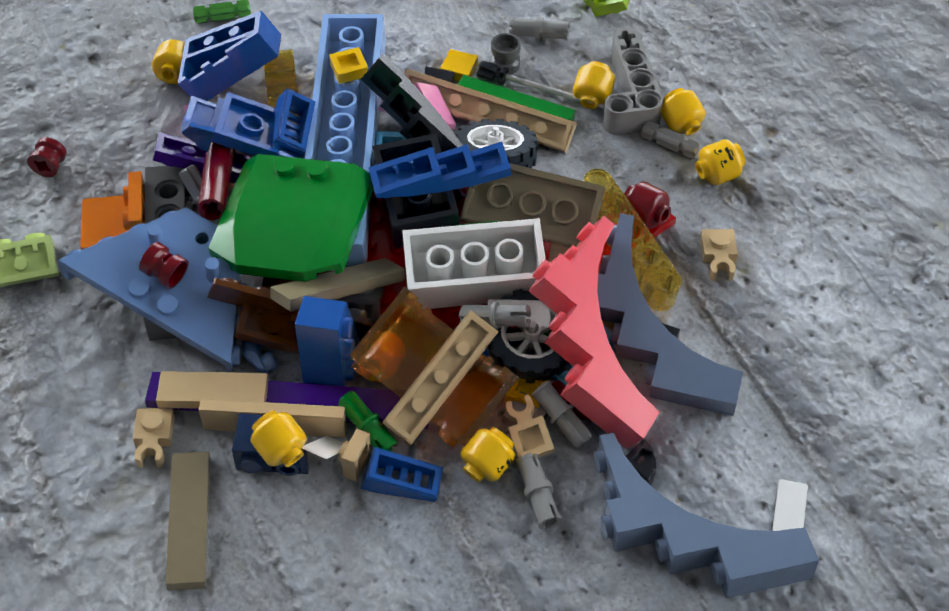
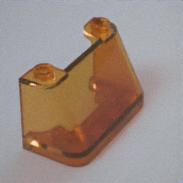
M406 287L402 289L350 354V357L355 361L351 367L367 380L371 376L375 377L400 398L403 397L453 333V330L433 315L428 307L423 311L421 309L423 305L417 301L419 298ZM484 354L479 356L430 420L431 423L440 429L436 435L452 448L457 443L463 447L466 446L519 378L505 366L501 368L497 364L495 366L491 365L494 360L489 356L486 357Z

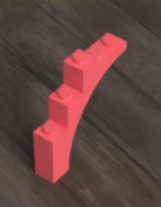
M603 216L594 225L588 222L576 237L580 241L577 247L572 245L564 255L560 253L551 262L545 259L532 275L536 281L529 289V292L557 314L548 326L552 332L544 343L573 366L564 379L568 384L562 391L561 396L607 434L614 433L619 444L628 449L645 438L660 412L638 391L623 371L609 344L602 323L597 293L598 268L604 244L615 225Z

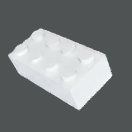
M540 218L402 230L410 311L488 304L489 299L500 300L505 295L509 297L513 295L515 290L529 291V288L536 281L532 276L533 273L546 259Z

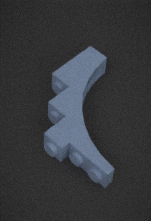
M620 213L618 224L614 225L608 237L607 244L612 245L610 256H603L600 274L598 273L597 289L601 319L615 323L611 343L617 344L616 356L649 363L645 384L651 386L650 398L734 416L743 371L715 363L691 350L672 335L655 316L639 288L632 264L631 242L634 216Z
M614 433L600 435L598 451H594V462L598 473H604L606 479L604 491L607 499L605 516L600 517V523L605 539H611L615 551L655 543L657 557L660 562L665 561L670 575L710 566L713 581L717 586L721 585L725 598L813 579L819 559L805 527L779 531L747 530L715 523L690 513L663 497L639 475L624 455Z

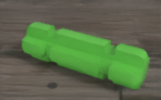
M237 0L236 4H232V1L209 4L207 8H205V5L193 7L194 20L198 24L206 23L207 19H211L214 22L235 19L236 15L242 18L251 14L248 0Z

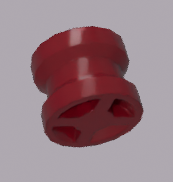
M42 137L35 144V151L31 152L27 159L28 166L41 176L53 177L59 170V163H62L66 158V148L53 138Z

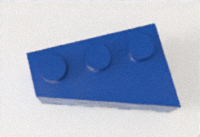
M258 11L185 39L178 85L190 97L194 96L206 101L210 100L279 56L281 33L262 11Z

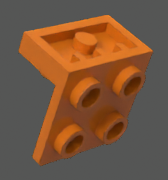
M142 171L128 172V186H123V195L82 200L81 250L97 244L103 238L115 237L127 232L137 224H145V183Z

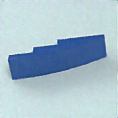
M502 141L470 151L468 144L438 154H435L433 147L368 167L377 198L407 197L446 192L513 175Z

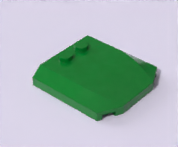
M257 154L244 163L208 247L211 257L222 259L229 264L231 270L238 274L306 282L317 279V273L335 269V274L343 273L373 190L370 173L353 163Z

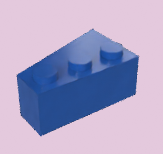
M303 296L295 322L303 383L347 386L349 381L355 380L357 368L354 355L360 342V336L347 302Z

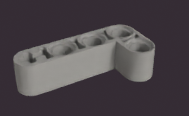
M620 28L613 34L611 61L623 93H615L606 98L603 119L604 129L613 135L642 132V128L647 121L660 124L663 97L640 34L632 28Z

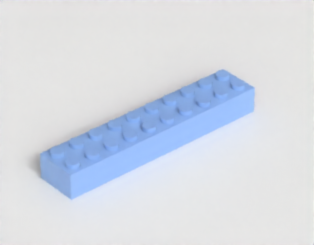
M323 14L312 100L316 102L305 159L353 163L369 172L368 167L374 166L372 146L376 145V131H378L380 116L378 108L381 98L360 79L339 84L330 65L329 54L359 47L369 70L382 54L385 55L384 14ZM373 190L345 268L367 262Z

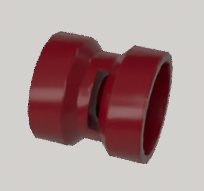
M155 242L143 254L139 263V270L149 277H157L161 285L167 289H172L184 277L189 262L179 254L172 255L169 253V248L162 243Z

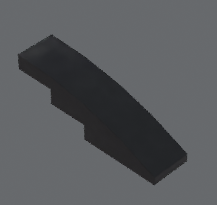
M384 54L376 60L360 79L383 100L380 107L403 127L399 133L406 139L436 133L441 152L463 146L427 98Z

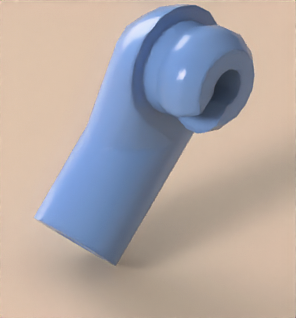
M242 340L243 357L259 373L269 374L270 370L278 367L279 361L277 356L274 357V352L268 351L262 354L260 344Z

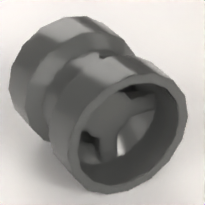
M501 33L494 36L491 40L492 55L490 63L497 64L499 71L504 67L509 68V75L516 73L520 68V39L510 33Z

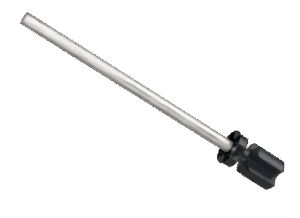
M484 60L478 65L479 68L476 74L479 78L489 81L498 78V83L502 85L505 84L506 80L580 102V99H577L571 93L509 75V68L504 67L499 71L497 64ZM598 103L597 108L604 110L605 104Z

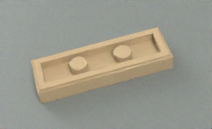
M161 371L156 403L158 408H199L201 399L266 402L268 374Z

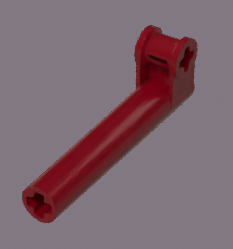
M211 142L208 152L205 153L197 207L200 216L207 220L220 219L225 210L235 149L227 148ZM241 152L246 156L254 157L253 155Z

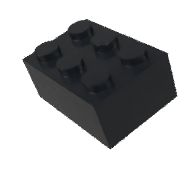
M437 134L372 146L373 165L375 166L433 147L435 154L441 153ZM453 190L416 196L381 198L394 249L404 247L402 230L459 225V211Z

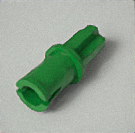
M350 391L341 397L338 405L345 407V414L357 429L370 433V442L373 447L392 451V446L396 447L399 442L379 421L380 415L378 413L373 414L354 391Z

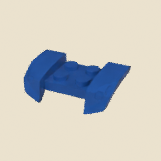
M227 92L225 100L218 98L217 104L194 96L191 97L181 125V133L188 139H191L200 149L208 152L211 142L253 156L264 154L305 159V153L300 155L273 142L276 108ZM286 127V129H288V130H290V131H292V132H294V133H297L296 131L291 130V129H289V128Z

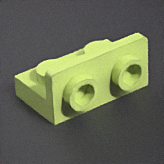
M32 233L26 235L25 240L14 242L10 239H0V287L59 276L54 251L56 249L55 242L51 235L45 236L44 233Z

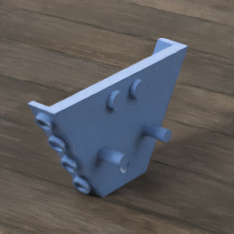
M187 207L178 211H169L159 219L146 224H137L127 232L115 237L103 238L93 246L83 250L71 251L65 257L58 260L63 277L68 280L75 277L80 278L225 365V372H233L234 366H240L241 345H236V338H234L239 319V306L210 299L207 296L214 278H232L246 286L247 283H241L242 274L231 270L228 263L220 258L211 257L208 247L218 225L201 217ZM155 242L162 243L169 248V253L172 255L179 254L189 262L184 277L172 289H167L161 285L157 277H149L139 270V263L143 254Z

